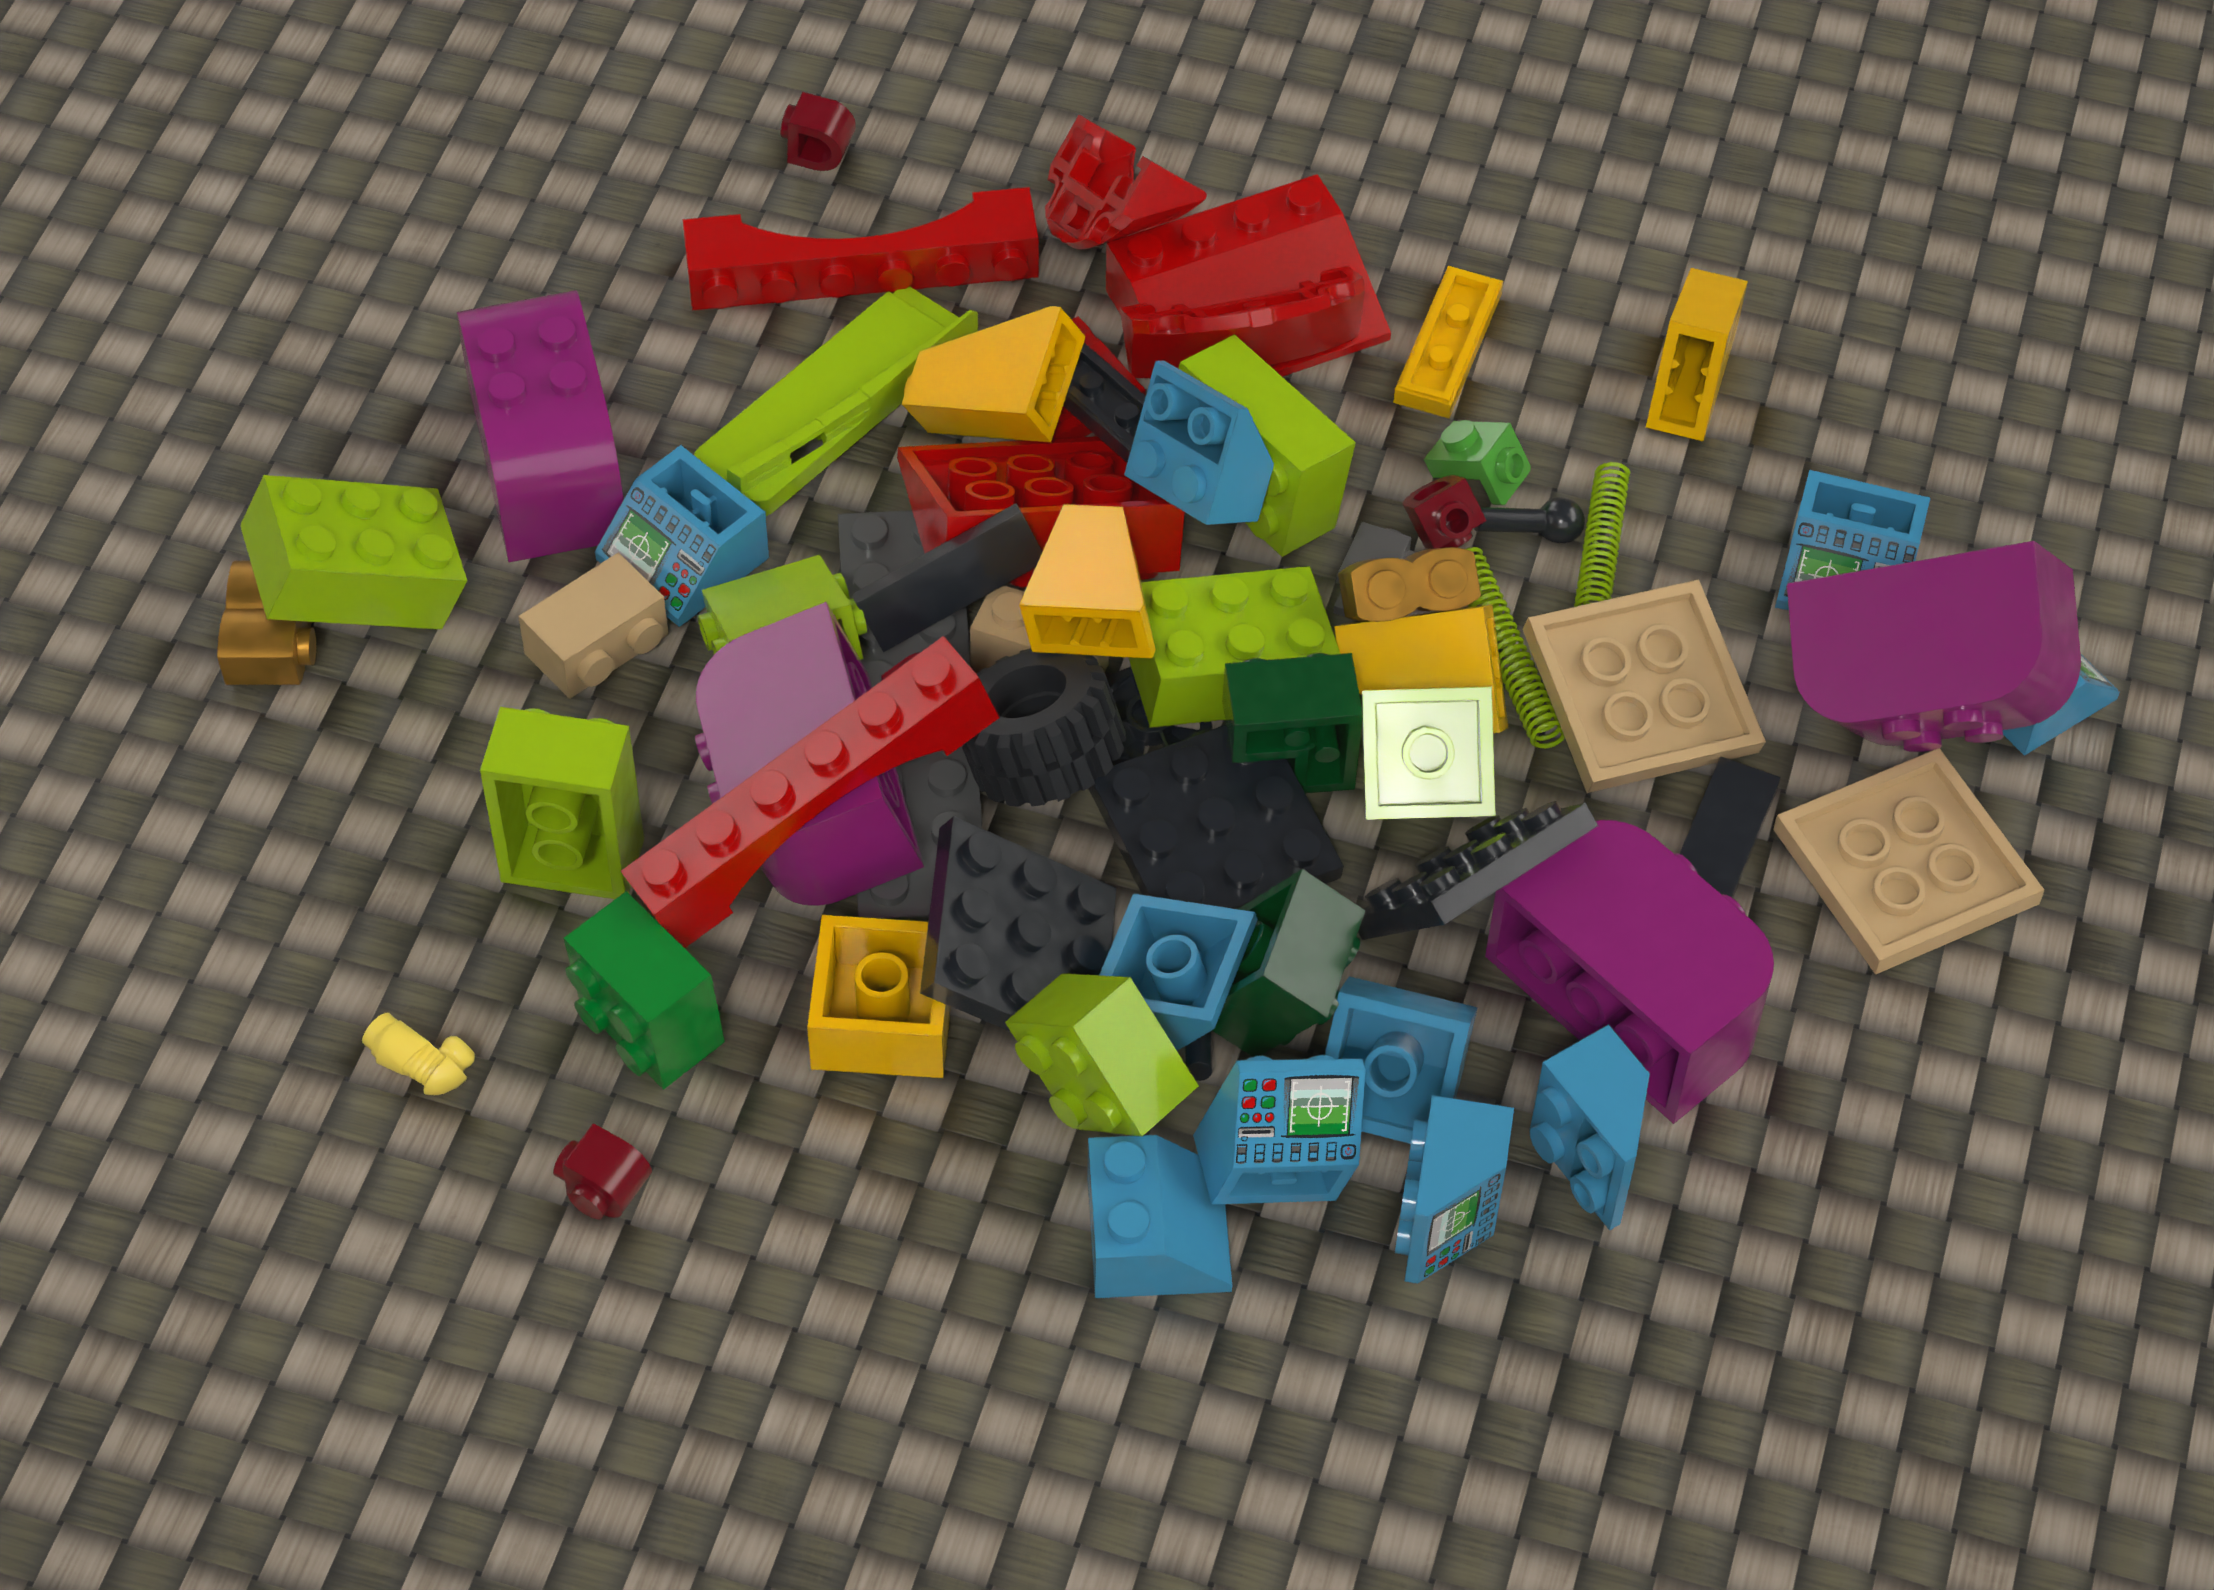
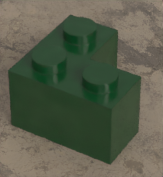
M1316 653L1298 658L1274 660L1254 658L1243 662L1225 663L1222 702L1232 763L1287 759L1305 794L1355 790L1363 711L1352 653L1335 655Z

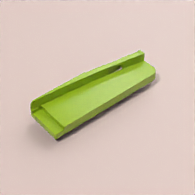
M910 286L906 289H898L893 294L889 291L886 292L695 451L694 456L763 509L766 516L772 514L902 404L906 381L912 375L920 351L977 332L978 313L974 310H969L961 317H958ZM814 438L818 441L823 440L822 446L791 464L790 453Z

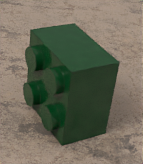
M1303 869L1238 909L1255 912L1258 920L1215 1029L1212 1031L1252 1057L1260 1056L1279 1044L1287 1045L1297 1034L1315 1024L1322 1025L1331 1018L1339 1006L1337 1001L1339 994L1338 986L1344 969L1352 962L1360 947V938L1357 937V933L1365 910Z

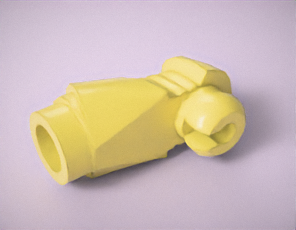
M390 1013L378 1016L368 1026L362 1038V1043L371 1050V1054L376 1058L377 1064L424 1085V1094L441 1095L458 1088L467 1080L463 1071L475 1061V1053L459 1037H447L443 1041L442 1046L437 1049L428 1040L401 1020L398 1021Z

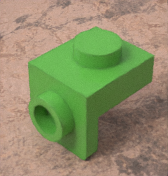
M1453 421L1442 432L1440 439L1424 458L1433 478L1456 475L1466 479L1480 480L1493 505H1505L1531 470L1530 463L1511 423Z

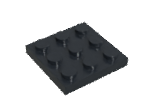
M1226 725L1113 765V768L1106 776L1098 777L1094 780L1095 784L1088 788L1142 895L1239 909L1302 869L1325 884L1338 880L1342 876L1344 865L1287 759L1232 763Z
M1557 801L1547 803L1529 813L1527 808H1523L1502 820L1499 815L1487 818L1465 832L1469 840L1468 843L1451 851L1449 846L1443 847L1415 864L1419 871L1418 875L1411 877L1401 883L1399 878L1390 880L1369 892L1365 896L1369 906L1364 908L1365 913L1358 933L1362 940L1445 925L1597 827L1598 824L1586 803L1560 808Z
M953 816L939 828L920 994L1010 1031L1005 1022L1059 975L1100 974L1112 945L1116 888Z

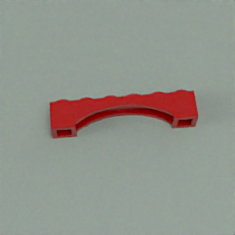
M1030 187L972 192L971 203L945 217L903 231L857 238H810L775 233L742 223L741 214L682 219L692 311L829 297L838 298L888 291L895 292L898 289H906L909 286L913 289L1039 278V237Z
M942 636L622 869L621 873L653 918L686 948L733 914L729 906L753 874L788 838L825 808L865 782L905 762L938 751H943L946 756L950 755L1000 717L978 675L948 640Z

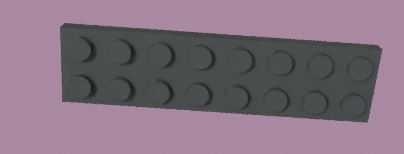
M912 510L838 514L841 574L846 582L850 599L852 598L851 595L924 555ZM966 607L885 652L882 651L867 623V633L858 636L863 655L861 662L869 674L872 687L881 682V675L909 655L922 652L942 636L948 640L971 667ZM962 746L948 756L943 751H938L896 767L924 868L858 893V917L929 921L939 828L953 816L982 828L980 789L973 777Z

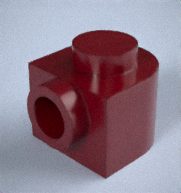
M802 92L796 106L791 104L787 106L781 123L780 135L782 138L788 139L787 163L817 171H829L836 168L840 164L856 129V122L852 113L836 100Z
M1456 475L1442 477L1420 487L1407 496L1402 503L1423 546L1428 549L1458 548L1473 537L1471 533L1473 528L1487 521L1466 478Z
M594 1123L579 1142L572 1140L564 1147L553 1169V1175L565 1181L566 1193L570 1202L583 1214L597 1220L602 1219L604 1215L611 1218L620 1217L652 1173L649 1162L635 1147Z

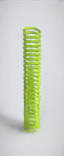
M1603 463L1595 470L1574 607L1581 606L1582 603L1583 605L1592 603L1588 600L1604 601L1605 599H1612L1613 581L1615 580L1614 573L1616 572L1615 566L1617 565L1620 536L1622 533L1621 528L1623 526L1622 521L1624 520L1623 514L1625 513L1624 506L1626 505L1625 499L1627 498L1626 492L1628 491L1630 477L1629 468L1622 463ZM1609 466H1615L1622 468L1624 470V473L1616 469H1607L1603 471L1602 469ZM1605 474H1617L1622 476L1620 478L1614 476H1607L1601 478ZM1605 481L1618 482L1620 484H1607ZM1605 488L1613 489V490L1616 489V490H1618L1619 492L1606 491V490H1604V489H1605ZM1602 496L1617 497L1618 499L1604 498ZM1601 503L1615 504L1617 506H1605ZM1601 511H1613L1616 514L1603 513ZM1599 518L1613 519L1615 521H1605ZM1599 525L1611 526L1613 529L1601 528ZM1597 533H1609L1613 536L1599 535ZM1596 540H1604V541H1609V542H1611V543H1608V544H1606V543H1600V542H1597ZM1595 548H1607L1610 551L1597 550ZM1594 555L1607 556L1609 558H1598ZM1593 563H1604L1608 566L1595 565ZM1591 570H1600L1607 573H1596ZM1591 578H1602L1605 581L1593 580ZM1590 585H1598L1604 588H1594ZM1589 593H1599L1603 596H1595Z
M1478 547L1466 548L1472 552H1477L1474 555L1481 596L1469 604L1468 607L1492 604L1497 642H1499L1498 650L1503 649L1499 652L1502 681L1505 684V688L1509 692L1512 704L1516 707V712L1523 723L1528 738H1530L1531 745L1544 749L1554 747L1561 743L1565 736L1550 698H1548L1544 683H1541L1542 678L1538 675V669L1534 667L1535 663L1531 660V654L1527 652L1528 648L1524 645V639L1520 637L1521 632L1517 630V624L1513 622L1514 617L1510 615V609L1506 607L1507 602L1503 600L1504 596L1500 592V587L1496 585L1497 580L1493 578V572L1489 570L1490 565L1486 563L1487 559L1483 556V550ZM1555 725H1557V729L1553 732L1542 736H1536L1538 733L1548 731L1552 729ZM1559 733L1561 734L1559 738L1552 742L1540 744L1537 742L1548 740L1555 737Z

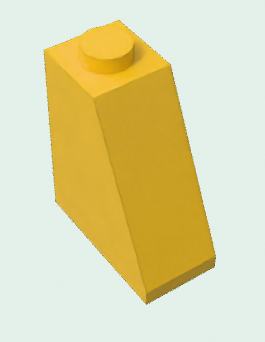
M1690 268L1669 321L1645 428L1704 441L1735 338L1748 281Z
M1049 306L922 350L918 354L912 375L906 381L902 405L928 433L1051 442L1079 359L1085 335L1061 307Z
M1063 505L1019 604L1032 652L1153 658L1156 649L1123 507Z
M1492 604L1406 615L1391 621H1360L1334 626L1335 639L1340 654L1352 653L1359 694L1362 695L1363 690L1492 687L1493 733H1500L1509 728Z

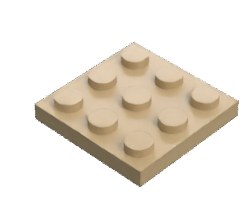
M1699 579L1528 617L1522 629L1587 793L1718 763L1720 757L1731 760L1760 752L1766 743Z
M1940 748L1785 811L1776 817L1773 830L1875 975L2040 904L2044 893V888Z

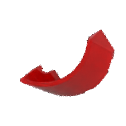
M1079 114L1050 165L1047 180L1055 184V188L1045 206V215L1053 236L1074 249H1088L1178 219L1201 204L1206 199L1207 194L1202 189L1144 156L1136 165L1141 171L1134 180L1136 147Z
M1350 266L1323 270L1320 273L1321 282L1314 283L1311 280L1299 282V289L1191 309L1185 304L1172 305L1170 310L1155 312L1154 306L1147 303L1120 307L1128 370L1135 378H1151L1155 361H1166L1179 369L1181 361L1234 334L1268 365L1302 358L1341 345L1359 336L1365 294L1363 276Z

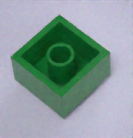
M627 891L563 938L570 962L565 972L577 990L579 998L574 1002L577 1013L594 1033L599 1034L605 1030L617 1042L616 1050L619 1056L637 1076H641L646 1072L664 1090L725 1043L711 974Z

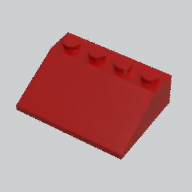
M1318 174L1107 242L1106 292L1119 313L1120 307L1142 303L1153 305L1155 312L1170 310L1172 305L1185 304L1191 309L1299 289V282L1311 280L1314 283L1321 282L1320 273L1323 270L1350 266L1363 276L1365 294L1359 336L1341 345L1309 356L1269 365L1282 377L1390 341L1391 339L1390 328L1344 214Z
M1097 436L1055 438L1051 442L1018 440L898 447L897 459L924 554L1015 503L1025 517L1042 551L1064 504L1123 507L1140 579L1155 578L1159 572L1180 571L1185 512L1124 476L1127 462ZM1035 568L1012 580L1009 584L1027 587Z

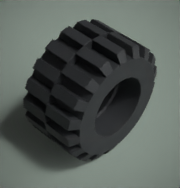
M1030 648L1010 657L1005 656L995 661L996 664L983 668L977 673L1000 718L963 744L962 749L980 791L986 792L989 799L995 802L1005 800L1008 806L1016 807L1025 803H1030L1031 807L1045 805L1048 801L1056 799L1059 802L1070 798L1071 794L1079 790L1085 791L1093 786L1095 779L1106 776L1113 768L1112 761L1121 757L1124 751L1122 743L1126 741V731L1103 667L1099 665L1098 660L1093 655L1032 652Z

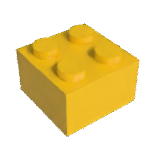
M822 915L807 1025L811 1070L931 1078L944 1077L951 1006L920 994L928 922Z

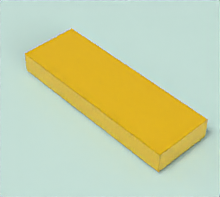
M1452 266L1447 267L1395 387L1393 403L1450 419L1502 295V280Z

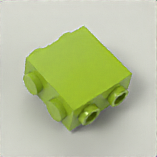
M820 555L702 590L707 613L697 615L698 624L707 650H713L714 654L727 643L744 634L827 602L860 660L863 659L858 637L867 633L863 611L859 610L853 598L850 599L843 575L841 573L832 575Z

